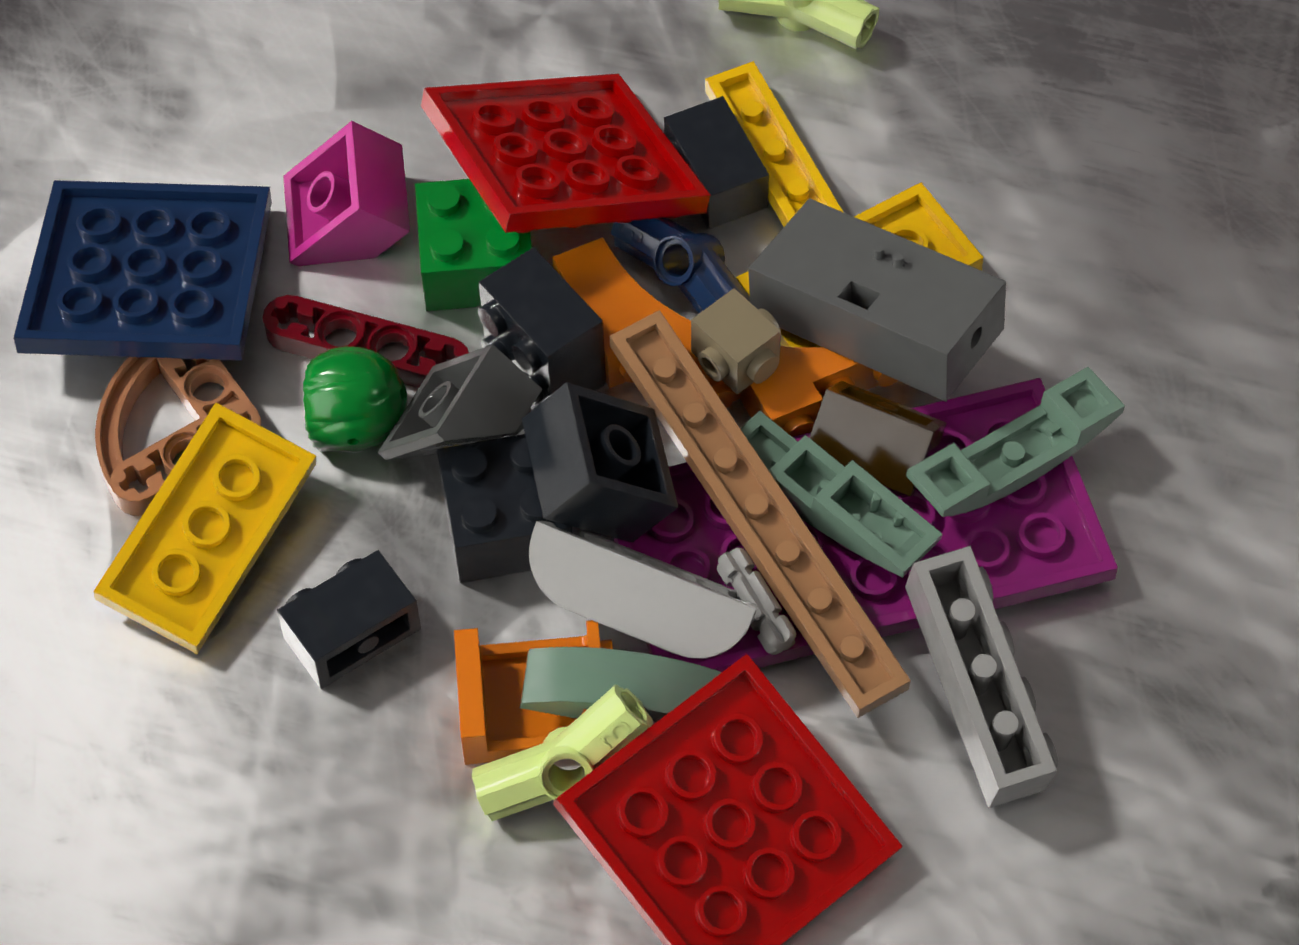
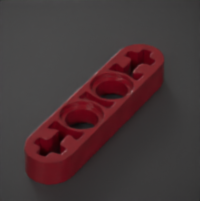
M294 295L280 296L269 302L264 309L262 317L267 340L274 348L309 359H313L318 354L324 353L327 350L340 347L333 346L326 341L327 336L332 331L340 328L349 329L356 334L355 339L348 345H345L349 347L366 348L378 353L381 347L388 343H401L409 349L408 352L401 359L391 362L397 368L403 383L416 388L421 386L433 366L469 353L464 343L453 337ZM291 318H298L299 323H291L287 329L280 328V324H287ZM309 331L314 332L313 338H310ZM420 351L425 352V357H419Z

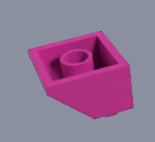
M354 121L349 122L283 175L289 263L293 265L307 266L374 259L410 232L402 144Z

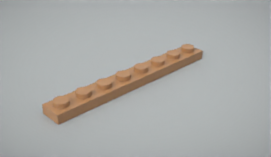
M659 310L610 336V348L650 408L655 409L656 417L856 717L859 718L909 690L911 680L661 311Z

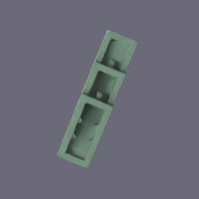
M761 411L757 412L741 428V431L800 518L854 553L903 578L911 570L913 563L919 562L941 540L942 533L853 460L844 467L805 435L799 442L796 441Z

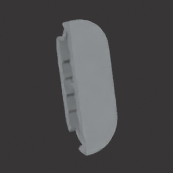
M536 521L529 545V560L534 579L542 592L552 602L568 611L688 658H708L727 651L741 640L753 621L758 606L754 603L736 599V591L586 531L580 530L579 536L557 528L556 525L547 521Z

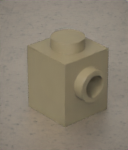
M735 288L691 319V352L698 358L702 369L711 379L717 382L722 380L736 394H739L753 382L756 384L762 383L778 367L780 362L781 330L777 321L767 310L757 309Z

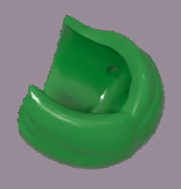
M349 346L333 348L318 354L310 361L305 370L303 382L305 430L308 432V438L311 440L312 446L320 452H360L382 444L407 408V391L397 368L389 359L373 350Z

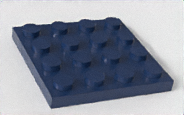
M54 180L13 337L17 353L242 360L272 205L270 187Z

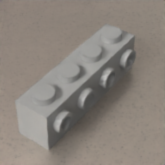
M971 546L913 563L905 588L988 809L1046 791L1057 772L1058 758L1049 735L1042 733L1035 714L1036 701L1033 690L1027 678L1020 676L1013 657L1015 654L1013 639L1005 622H1000L992 603V585L986 570L982 566L978 567Z

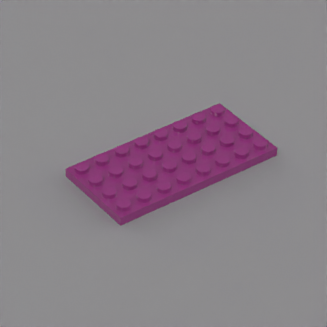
M1041 378L948 399L947 402L940 401L911 408L947 423L940 444L930 450L926 458L953 443L962 450L1038 407L1041 404L1043 393L1046 391ZM811 432L793 436V438L799 442L805 435L810 438ZM1070 456L1044 475L1017 491L983 507L954 516L942 517L917 488H915L912 496H908L886 487L942 533L941 540L920 561L971 546L978 567L982 566L990 579L993 590L992 603L995 609L1116 579L1117 564L1073 456ZM688 463L669 466L679 508L633 543L614 538L615 543L733 590V587L726 586L717 571L718 558L725 552H730L735 548L744 549V547ZM803 521L882 638L920 628L905 588L910 571L902 578L854 553ZM755 565L752 571H758L760 573V571ZM769 585V589L782 608L779 615L787 616L796 631L795 644L788 650H783L776 655L766 652L757 637L761 632L753 630L751 626L741 640L733 647L721 654L708 658L683 657L646 642L649 654L697 664L720 672L726 670L745 654L749 655L758 668L815 655Z

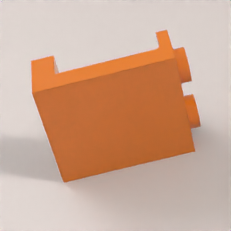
M593 620L586 621L587 634L584 636L480 645L478 628L454 630L460 731L465 765L489 763L542 744L550 732L560 727H567L577 719L520 708L527 654L529 649L546 647L613 649L612 639L600 640L598 622Z

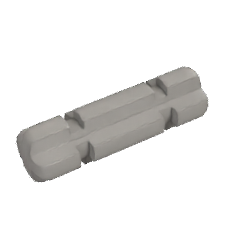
M735 548L730 552L722 554L718 558L717 571L726 586L734 588L733 590L737 593L736 599L754 603L758 606L750 626L753 630L761 632L757 637L766 652L776 655L783 650L791 648L795 644L796 631L787 616L779 615L782 608L758 571H752L755 564L748 553L742 548Z

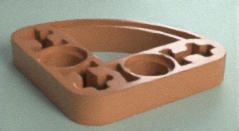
M128 357L112 377L99 406L95 428V442L99 464L107 488L117 506L124 513L133 516H142L165 481L161 471L157 473L156 467L163 465L168 477L175 466L173 464L175 455L186 449L215 402L263 427L258 410L220 360L191 359L193 368L187 372L186 365L181 358ZM161 373L195 421L124 460L123 437L130 412L144 389ZM207 382H215L224 387L222 394L211 401H201L193 396L196 388ZM138 480L140 484L147 485L148 489L138 493L136 489L129 488V484Z

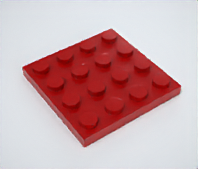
M620 74L424 88L421 102L422 109L505 233H527L532 230L559 227L578 228L583 225L611 222L628 223L633 220L662 217L678 218L682 215L703 214L707 211L710 193Z
M745 654L558 796L553 803L663 945H782L903 847L748 654Z

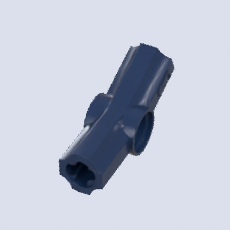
M666 217L633 220L628 223L614 222L610 233L614 237V246L654 268L658 278L665 284L678 286L698 313H701L733 288L750 302L748 293L724 264V249L720 241L713 235L708 233L695 234Z

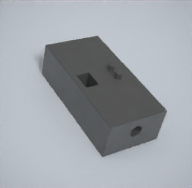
M810 198L748 268L750 303L757 309L767 310L775 318L781 329L947 402L1004 330L1005 280Z

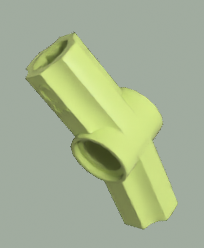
M719 0V10L773 16L786 29L792 31L814 29L854 49L858 47L862 49L871 38L873 29L879 19V7L864 0Z
M615 684L569 726L560 727L550 732L542 744L473 768L472 780L477 799L484 814L489 816L491 821H495L555 800L651 727L653 719L645 710L642 702L630 690L620 688ZM561 759H572L582 766L573 770H564L554 763Z

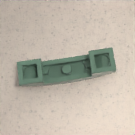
M1086 367L1044 391L1041 404L1038 407L962 450L954 443L909 468L906 476L942 517L966 513L1017 491L1065 461L1123 413L1125 405L1089 367Z
M591 647L529 649L527 654L520 708L578 718L584 709L591 707L616 684L620 688L630 690L642 702L653 721L657 722L722 672L677 659L633 651Z

